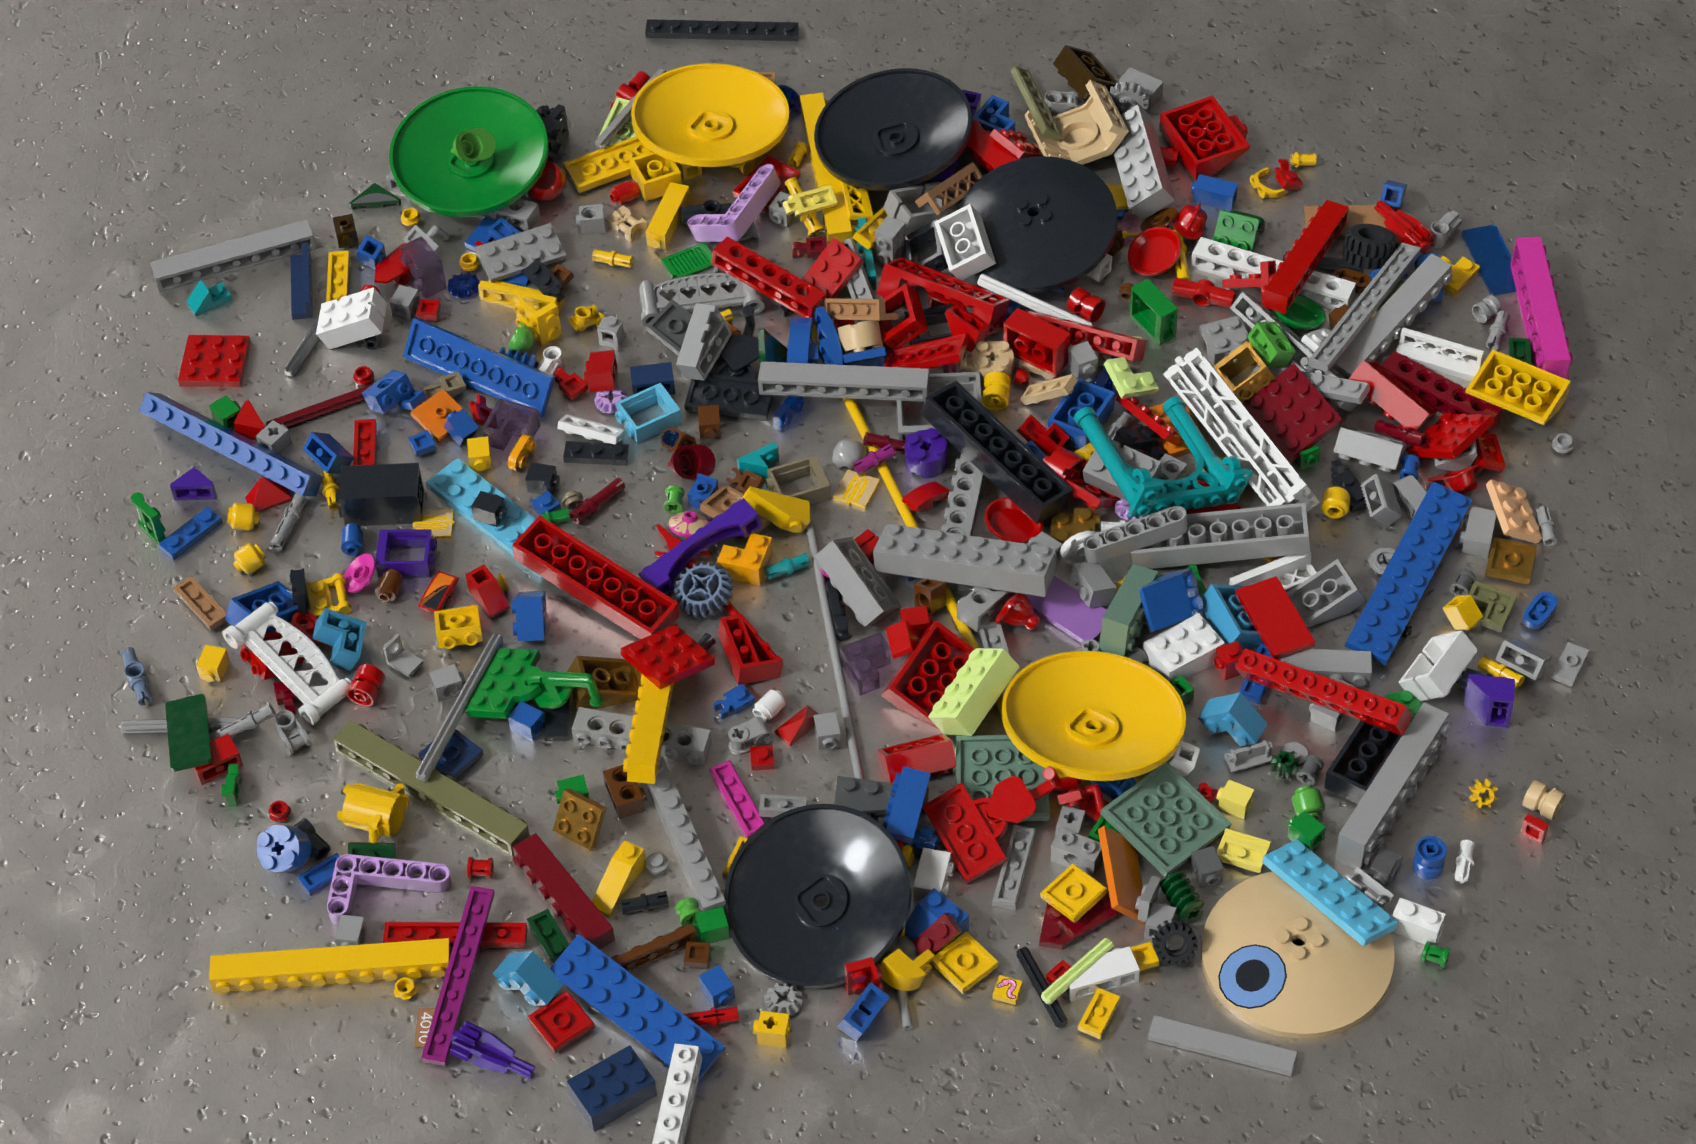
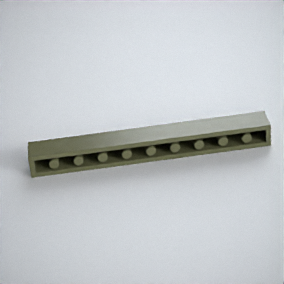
M350 720L333 737L336 752L393 786L403 784L405 786V793L510 856H514L513 846L530 837L528 824L523 819L515 818L505 808L493 805L486 797L478 796L469 787H463L456 783L451 776L439 773L435 767L427 781L418 780L416 772L422 763L420 759L413 754H407L398 745H392L387 742L380 734L375 735L370 732L363 724H357Z

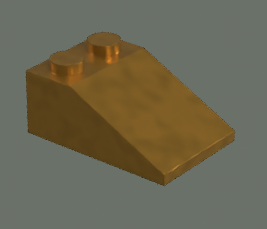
M576 656L567 671L569 673H586L591 675L603 699L601 706L593 707L589 702L591 697L587 688L574 687L572 695L575 708L600 709L639 700L638 689L639 686H642L641 672L626 659Z

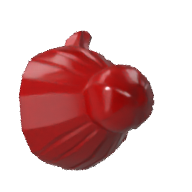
M1017 593L1005 603L996 616L995 624L1003 621L1009 625L1025 626L1028 630H1034L1039 625L1041 619L1039 615L1034 613L1033 605L1029 598L1021 593Z

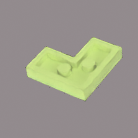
M1125 357L1107 359L1104 363L1121 399L1155 394L1159 389L1151 372L1133 374Z

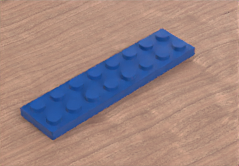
M413 318L403 354L404 358L443 375L459 371L466 385L536 416L543 417L545 415L555 381L554 376L420 318Z
M580 934L575 937L550 967L555 977L669 1067L675 1043L699 1046L703 1060L697 1084L726 1049L718 1040Z

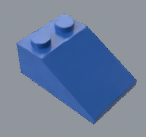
M1192 568L1169 572L1138 589L1150 632L1186 620L1203 611V601L1199 596L1197 578L1193 574Z
M277 581L230 599L225 620L232 626H235L264 603L271 601L278 608L276 615L290 623L292 617L298 612V605L293 606L292 591ZM269 626L265 633L276 631V628Z

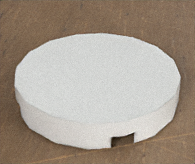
M1080 532L1066 540L1060 550L1063 559L1068 564L1087 562L1083 541L1087 536L1097 532Z

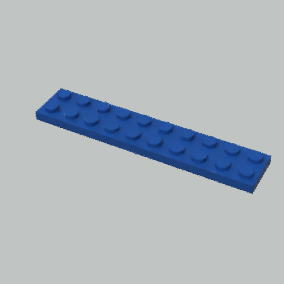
M1432 482L1349 635L1345 647L1353 651H1371V659L1386 666L1473 499Z

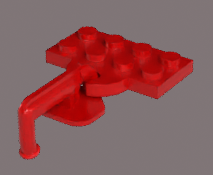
M1046 767L1043 771V777L1047 781L1030 791L1021 778L1011 776L995 785L991 798H979L972 801L961 782L922 806L946 849L951 853L953 861L967 884L1007 861L997 841L1004 835L1008 828V822L1020 823L1032 816L1036 810L1035 801L1061 786V780L1053 767Z

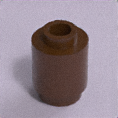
M388 569L383 573L375 589V594L381 601L391 602L396 599L403 584V575L395 569Z

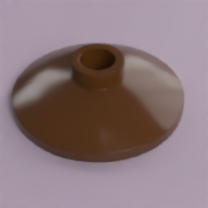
M1175 208L1157 211L1142 222L1140 229L1143 232L1152 227L1169 228V224L1177 217L1178 212Z

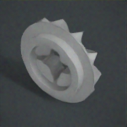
M1379 548L1371 553L1369 567L1374 570L1375 575L1383 574L1387 567L1386 564H1382L1383 559L1386 563H1389L1395 552L1394 549Z
M776 983L774 987L768 988L766 995H764V1004L768 1012L789 1014V1017L796 1014L803 1003L802 992L797 989L796 985L790 986L787 983ZM786 995H788L787 1002L784 1000L782 1002H779V996L785 997Z

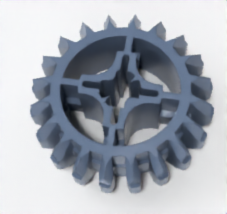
M711 560L708 564L701 561L699 566L693 563L692 569L686 568L687 573L680 574L681 580L676 581L677 588L674 589L677 595L676 601L680 604V608L690 616L694 615L699 618L702 615L706 619L709 613L715 616V611L723 612L722 606L729 605L727 599L733 598L731 591L734 590L733 581L728 571L719 563L714 564Z

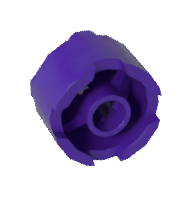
M934 428L908 434L904 446L905 465L909 473L912 475L913 473L922 475L923 479L934 478L940 475L945 466H947V442L945 438Z

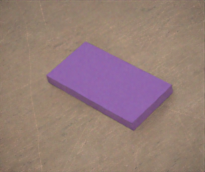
M1056 576L1053 577L1045 597L1023 594L1031 601L1036 614L1081 643L1089 639L1097 640L1100 637L1102 619L1107 610L1102 606L1088 608L1078 592Z

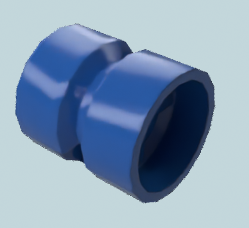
M1426 836L1421 838L1416 844L1413 870L1419 877L1432 880L1442 874L1447 847L1441 839L1435 836Z

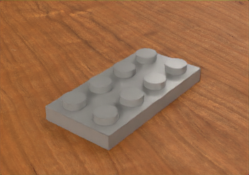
M551 223L476 247V253L491 283L522 274V271L537 258L544 266L566 259V253Z

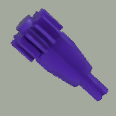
M465 1021L460 1029L457 1028L452 1036L451 1042L454 1044L450 1049V1054L477 1067L505 1074L509 1069L527 1079H530L535 1071L534 1065L514 1056L516 1051L499 1037L469 1021Z

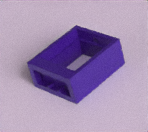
M379 530L375 559L378 577H382L383 573L388 569L399 571L403 577H430L431 568L435 567L433 551H437V539L433 538L432 530ZM391 547H425L424 561H389Z

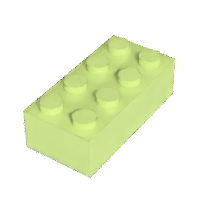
M976 648L970 653L965 665L958 670L953 682L947 686L942 698L933 706V710L928 718L944 735L972 736L1020 666L1005 649Z

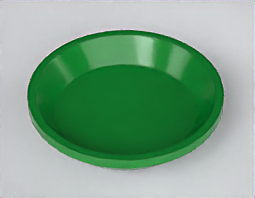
M1298 294L1285 314L1274 310L1281 322L1299 330H1311L1320 327L1326 319L1325 311L1318 303Z

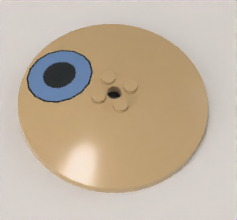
M1273 871L1251 877L1229 890L1211 910L1203 929L1201 941V960L1205 977L1213 993L1223 1006L1246 1024L1263 1032L1286 1038L1311 1039L1326 1037L1345 1031L1363 1021L1378 1007L1384 998L1392 979L1395 961L1394 945L1390 933L1363 947ZM1301 939L1305 944L1303 946H1296L1292 941Z

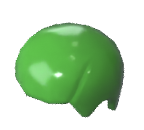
M520 322L521 328H515L516 333L509 342V349H513V355H515L517 350H520L521 354L527 352L534 343V332L522 322Z

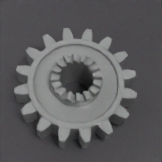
M1123 81L1116 83L1114 87L1111 86L1110 91H1108L1120 115L1136 105H1139L1145 112L1149 108L1150 95H1147V89H1144L1138 83Z

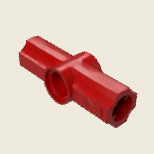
M1176 277L1173 282L1171 295L1192 299L1196 305L1201 307L1214 304L1230 308L1234 303L1236 291L1215 287L1214 283L1207 279L1194 282Z

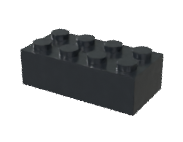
M1360 721L1327 770L1324 788L1358 804L1402 736Z

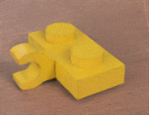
M1441 257L1442 260L1452 265L1451 261L1447 257ZM1462 257L1454 266L1452 265V279L1443 288L1457 295L1479 272L1480 266Z

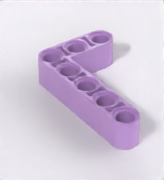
M767 164L760 167L726 214H698L691 217L687 224L695 240L722 242L726 237L734 241L739 240L781 184L774 166Z
M352 854L341 855L335 863L327 902L329 918L334 925H338L341 915L351 916L357 884L444 893L451 887L450 871L447 866L439 863ZM345 867H352L348 871L343 870ZM369 869H375L372 873H366ZM393 871L399 872L394 876L389 875ZM415 874H422V875H421L420 877H418V878H413V877H412V876L415 875ZM439 876L445 877L443 880H435ZM341 888H348V889H347L346 891H344V892H339V891H338V890H340ZM337 909H344L341 913H334Z

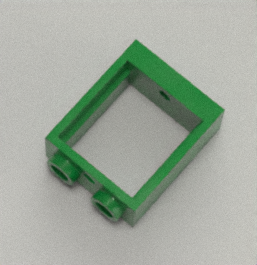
M1149 279L1136 283L1131 287L1130 316L1159 345L1175 338L1178 308Z

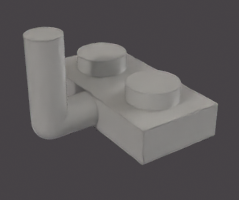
M415 224L402 240L420 251L427 263L431 264L443 250L432 239L437 235L446 241L449 238V234L437 225H434L426 234Z

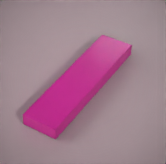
M728 760L709 768V772L745 838H749L765 821L762 817H759L756 805L733 764Z

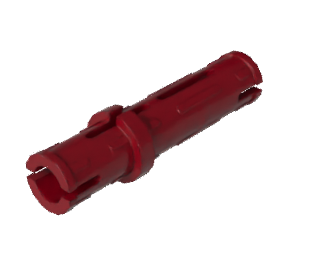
M1383 420L1376 421L1374 425L1376 433L1402 440L1405 444H1414L1422 448L1429 444L1428 435L1416 432L1413 428H1403Z
M618 477L615 478L605 488L590 499L586 498L581 506L570 512V518L572 519L579 515L573 520L575 524H579L588 515L595 514L599 507L626 488L625 483L623 482L616 487L622 480Z

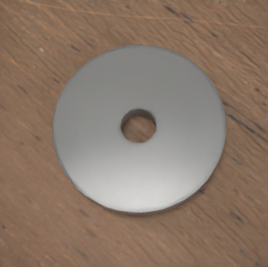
M1289 742L1281 748L1282 751L1296 754L1294 758H1299L1298 766L1304 764V759L1308 755L1304 745L1297 742Z

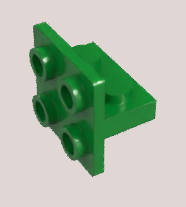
M1221 210L1213 241L1252 252L1254 243L1259 239L1260 232H1257L1260 220Z

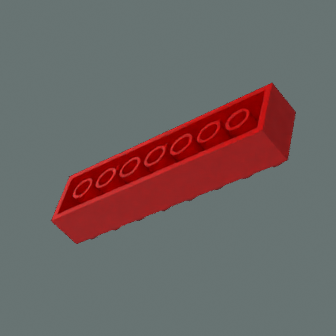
M540 515L512 544L516 561L639 639L672 626L680 617L678 602Z

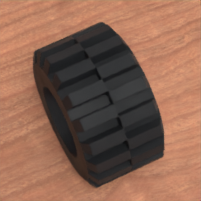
M1352 225L1347 228L1342 250L1343 259L1360 268L1381 269L1395 252L1396 235L1391 230L1379 225Z

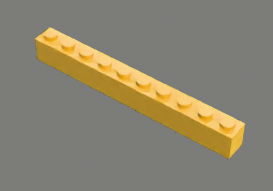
M822 92L800 95V108L816 188L831 185L838 202L836 206L821 210L827 242L829 244L833 237H835L842 243L848 238L852 239L855 234V225L850 224L853 220L848 218L840 180L826 170L818 157L815 147V125L822 109L828 103V100H824Z
M449 938L211 955L209 982L213 993H228L229 991L249 992L256 989L274 990L283 987L299 988L301 986H323L325 984L345 985L352 982L370 983L379 980L395 981L403 977L410 979H419L421 977L440 978L446 974L452 949Z

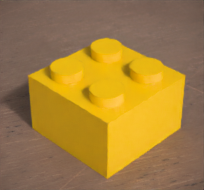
M654 152L629 159L631 177L638 184L645 202L664 196L670 182L682 184L681 172L674 161L663 158Z

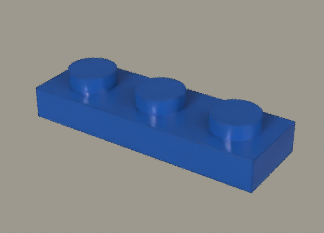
M207 506L158 544L159 549L172 560H175L223 523L222 518Z

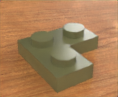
M1475 581L1468 595L1472 596L1477 606L1486 609L1480 626L1502 633L1516 603L1517 595Z

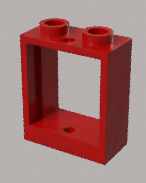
M905 283L884 298L885 313H893L907 304L910 315L909 318L894 328L892 327L891 320H878L885 344L892 349L901 348L928 330L919 293Z

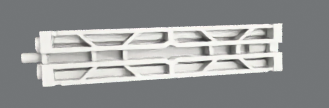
M1198 348L1187 353L1184 359L1182 356L1176 357V364L1172 365L1163 375L1228 457L1236 456L1240 461L1241 469L1247 468V470H1252L1253 474L1248 483L1266 506L1306 503V512H1309L1320 503L1319 500Z

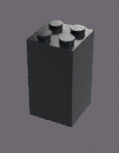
M419 463L341 466V475H337V486L340 489L339 492H336V504L339 505V517L343 518L345 525L355 523L359 526L422 522L424 486Z

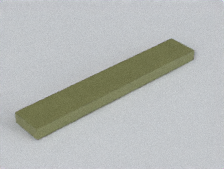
M1014 65L1010 71L1042 135L1059 141L1062 135L1030 71Z

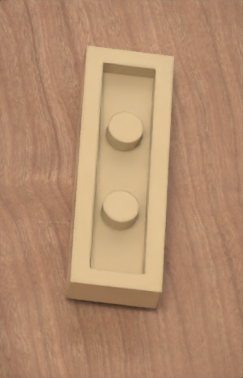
M1074 374L1029 385L1020 400L1024 405L1032 403L1037 404L1044 400H1052L1060 396H1068L1074 390L1073 387L1078 379Z

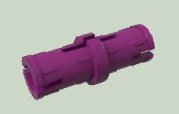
M888 444L875 452H869V455L852 463L857 474L860 475L873 467H879L880 463L896 456V453L891 444Z

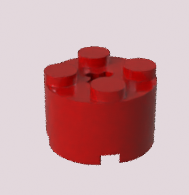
M1059 446L1051 456L1047 455L1043 459V462L1065 482L1067 479L1084 478L1083 469L1088 462L1062 446Z

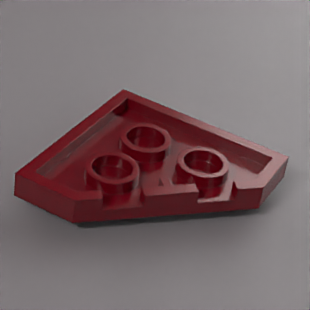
M1109 891L1076 923L1047 903L1039 946L1063 950L1070 946L1074 940L1080 937L1084 938L1096 931L1098 926L1116 919L1118 911L1111 907Z

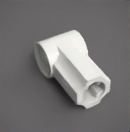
M556 346L546 348L543 352L544 358L537 367L538 370L555 376V370L560 367L564 368L560 348Z

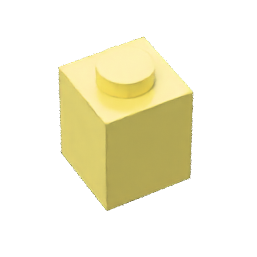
M1228 780L1225 787L1221 786L1216 797L1219 800L1218 810L1244 820L1253 804L1254 789Z

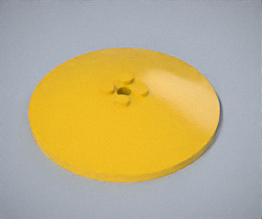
M695 64L662 73L644 85L633 101L631 119L633 130L638 139L655 154L670 161L690 166L721 167L752 160L772 149L787 131L789 105L780 88L757 72L727 64Z
M1071 651L1039 659L1015 675L1003 696L1002 721L1011 742L1021 753L1044 768L1053 767L1058 774L1091 781H1114L1148 773L1169 760L1178 750L1183 740L1186 726V711L1176 689L1167 679L1152 668L1117 654L1099 651Z

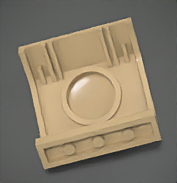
M1089 80L1086 88L1091 96L1086 103L1053 116L1062 135L1059 141L1043 136L1031 111L1028 110L1024 116L1028 127L1031 129L1043 156L1064 158L1083 165L1113 154L1129 130L1106 86Z

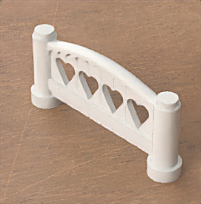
M273 602L264 603L235 626L230 625L222 632L223 637L234 649L245 644L304 704L298 709L299 714L308 725L314 726L320 721V717L347 696L346 692L351 681L348 678L341 680L338 678L330 662L314 642L299 629L276 615L278 608ZM269 626L275 627L276 632L281 633L283 636L281 639L263 641L266 629ZM286 641L290 642L291 647L298 651L295 655L278 656L282 643ZM299 657H304L307 663L313 666L311 670L294 672V667ZM315 672H319L322 678L328 681V684L324 686L309 687L312 674Z

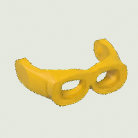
M1268 167L1250 176L1251 185L1253 188H1257L1258 194L1262 199L1280 198L1287 194L1286 189L1272 190L1260 183L1259 179L1271 173Z

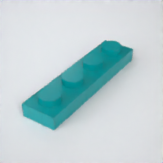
M858 218V227H855V233L866 223V218ZM857 242L858 253H862L860 258L864 260L863 266L872 290H877L871 248L869 250Z

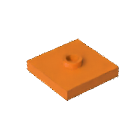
M442 389L413 409L411 416L425 430H428L430 435L439 443L450 435L444 428L447 421L446 417L455 410L458 412L463 408Z

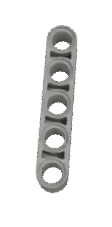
M1181 506L1170 507L1091 534L1083 541L1086 560L1093 564L1100 563L1182 535L1188 530L1186 510Z

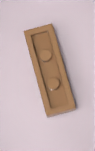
M192 576L173 587L175 593L210 631L227 622L225 620L227 613Z

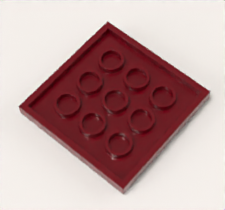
M1294 363L1276 376V379L1270 382L1269 385L1263 387L1250 399L1242 403L1289 464L1299 457L1300 452L1313 447L1344 422Z

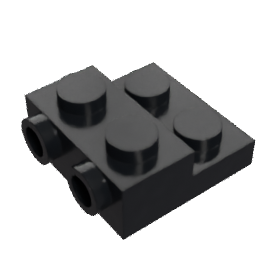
M560 104L543 121L549 144L547 160L553 162L563 154L565 150L563 141L567 140L569 136L565 106Z
M1137 424L1130 429L1123 426L1116 431L1113 440L1121 443V448L1125 445L1158 461L1165 454L1164 450L1159 446L1161 442L1160 436L1148 426Z

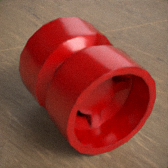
M1078 287L1070 295L1066 308L1071 313L1077 316L1080 315L1081 318L1093 324L1102 316L1106 302L1100 297L1092 295L1091 292L1084 288Z
M360 665L354 680H352L346 692L348 698L361 706L373 705L378 691L381 689L386 678L385 674L373 665Z

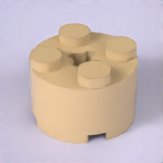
M877 320L858 322L851 326L849 324L838 328L843 355L883 347L880 326Z
M980 341L976 344L972 352V372H980L981 386H983L985 375L989 372L1000 371L1006 373L1010 379L1013 378L1014 354L1008 342Z

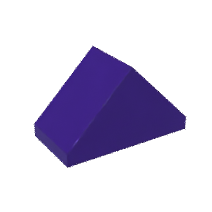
M195 467L170 484L174 501L217 500L213 482Z

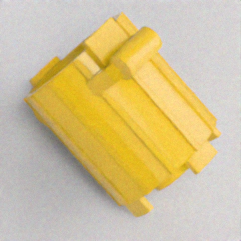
M356 782L353 785L347 784L344 787L343 793L347 795L343 804V810L337 811V819L343 821V825L368 831L371 843H377L382 835L394 837L399 832L404 820L406 807H409V796L405 795V786L403 784H397L392 791Z

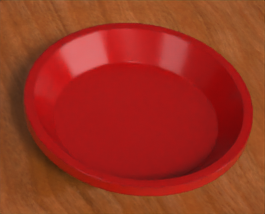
M1167 227L1149 228L1137 235L1130 244L1128 262L1135 272L1144 276L1164 273L1178 260L1181 253V241L1178 235Z
M1009 497L992 501L985 511L984 518L988 529L1003 541L1028 543L1032 537H1036L1041 533L1043 528V521L1036 524Z

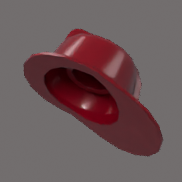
M683 445L674 451L667 466L671 467L672 472L682 479H697L698 473L706 476L713 473L716 459L711 449L705 445Z

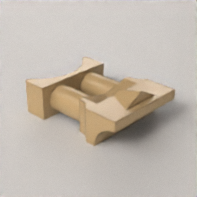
M624 205L605 218L611 229L624 232L625 239L629 242H632L634 233L639 230H647L648 228L646 220L641 218L638 221L632 217L630 209Z

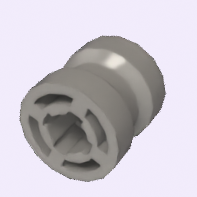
M1492 295L1487 296L1483 299V302H1478L1472 307L1474 317L1481 323L1487 322L1491 319V316H1496L1498 311L1502 310L1499 300Z

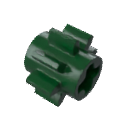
M1281 750L1277 756H1272L1270 771L1275 772L1277 778L1289 780L1292 774H1297L1299 758H1294L1292 752Z

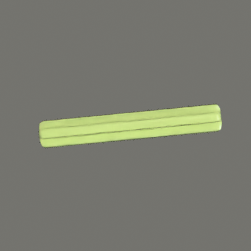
M1104 938L1043 991L1041 999L1046 1004L1053 1003L1085 971L1106 953L1111 952L1114 944L1108 938Z

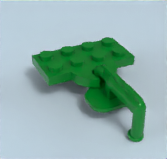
M499 648L467 704L465 713L467 717L507 719L515 703L526 702L533 698L540 708H558L566 703L574 687L587 688L591 697L589 702L593 707L601 706L603 699L594 678L589 674L541 671L536 667L541 658L539 650Z

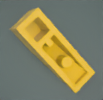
M749 486L741 498H744L758 514L783 530L802 534L810 523V504L807 500Z
M624 840L613 855L592 900L593 904L602 914L608 917L612 916L619 906L620 900H623L644 869L646 858L643 848Z

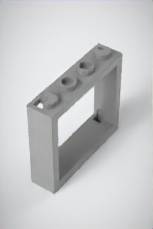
M980 372L929 374L928 393L936 392L957 381L967 391L974 390V397L982 404ZM897 401L899 440L906 441V437L910 433L934 428L932 425L904 426L903 401Z

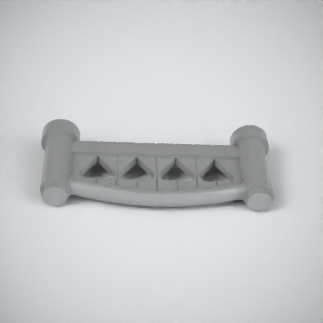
M728 273L690 275L672 279L658 285H653L651 281L645 280L639 286L643 310L641 320L644 327L670 302L661 296L662 293L676 292L673 300L688 312L694 310L696 303L715 305L717 308L750 305L754 309V315L761 313L764 309L763 298L759 295V291ZM737 284L732 293L727 292L721 287L722 285ZM704 287H717L711 296L701 290ZM683 290H697L692 298H687L681 293Z

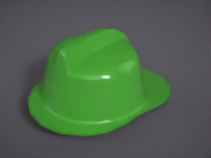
M474 128L460 132L456 136L453 148L450 151L462 161L476 162L491 157L495 151L496 143L493 135L488 130Z

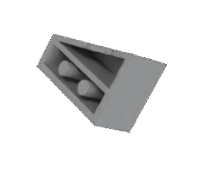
M695 304L676 362V366L684 378L705 381L733 333L715 305Z

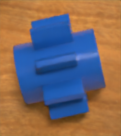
M924 826L921 831H915L912 847L917 848L916 854L922 855L923 848L937 850L939 836L934 834L935 829Z

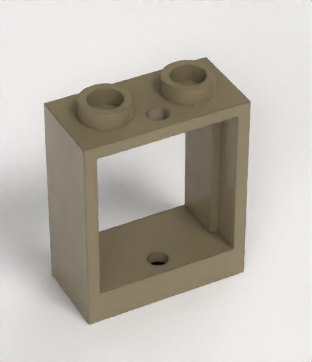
M816 455L767 469L768 478L765 479L768 491L782 494L778 484L811 475L816 487L788 496L807 500L810 505L831 499L830 483Z

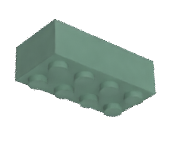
M1132 564L1103 616L1099 651L1124 657L1128 651H1132L1135 637H1140L1143 623L1147 624L1138 589L1156 580L1158 571Z

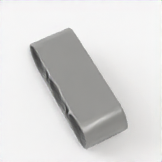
M1409 475L1393 482L1392 485L1398 503L1409 517L1413 519L1427 492L1414 476Z

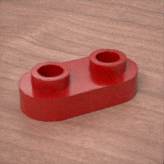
M309 611L302 614L297 612L292 617L293 626L304 633L316 646L323 645L324 643L312 639L317 618Z

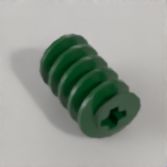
M1177 871L1165 877L1160 882V888L1163 894L1166 895V899L1170 902L1171 907L1176 908V915L1179 917V920H1183L1185 924H1190L1202 917L1204 911L1201 909L1204 907V902L1199 900L1200 896L1195 892L1194 886L1190 885L1191 881L1189 878H1186V873L1184 871Z

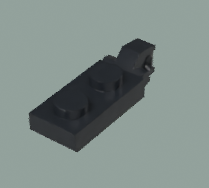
M538 258L522 271L543 295H552L557 298L558 302L565 298L559 289L562 287L559 280Z
M1339 459L1331 461L1332 484L1334 487H1341L1349 492L1350 511L1353 513L1367 508L1362 487H1360L1361 484L1349 468L1345 469Z
M304 568L300 570L292 569L290 571V583H292L293 606L298 605L299 614L306 613L307 597Z

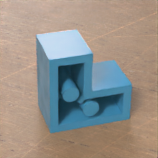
M325 608L315 623L312 639L333 646L330 659L331 665L351 671L361 655L367 622Z
M1241 692L1209 699L1198 717V720L1211 734L1227 731L1240 746L1256 744L1268 725Z
M534 951L509 953L493 972V975L498 979L497 983L505 990H520L525 995V1000L533 1006L547 1005L564 985Z

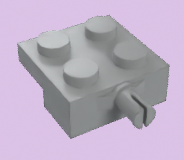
M1239 316L1203 324L1199 328V332L1207 345L1206 351L1213 365L1217 364L1246 341L1250 342L1247 338L1248 332Z

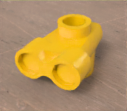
M595 305L589 307L581 306L575 309L574 316L569 318V323L576 331H585L587 327L599 326L602 318L605 316L599 313Z

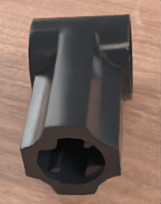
M303 818L294 826L305 832L310 838L312 847L310 857L315 862L322 861L328 856L331 850L330 845L316 833L313 825L306 818Z

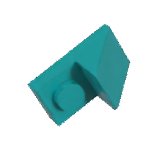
M200 280L186 302L194 315L198 316L231 301L232 296L223 282L207 288L203 281Z
M773 442L738 458V470L743 474L745 470H748L767 479L768 466H772L779 461L778 446Z

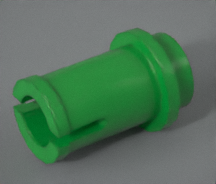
M567 508L552 512L546 510L545 513H541L543 518L553 524L570 521Z

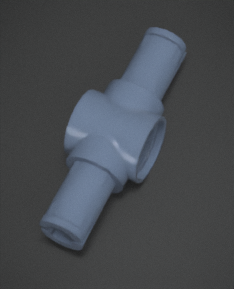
M128 647V654L126 649H123L121 656L125 663L124 673L128 685L136 693L139 705H146L144 699L150 704L153 698L148 689L149 681L145 668L138 661L134 648Z

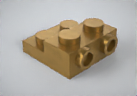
M1074 507V513L1057 512L1052 515L1051 537L1064 544L1066 540L1080 532L1095 531V527L1099 528L1100 515H1097L1096 509Z

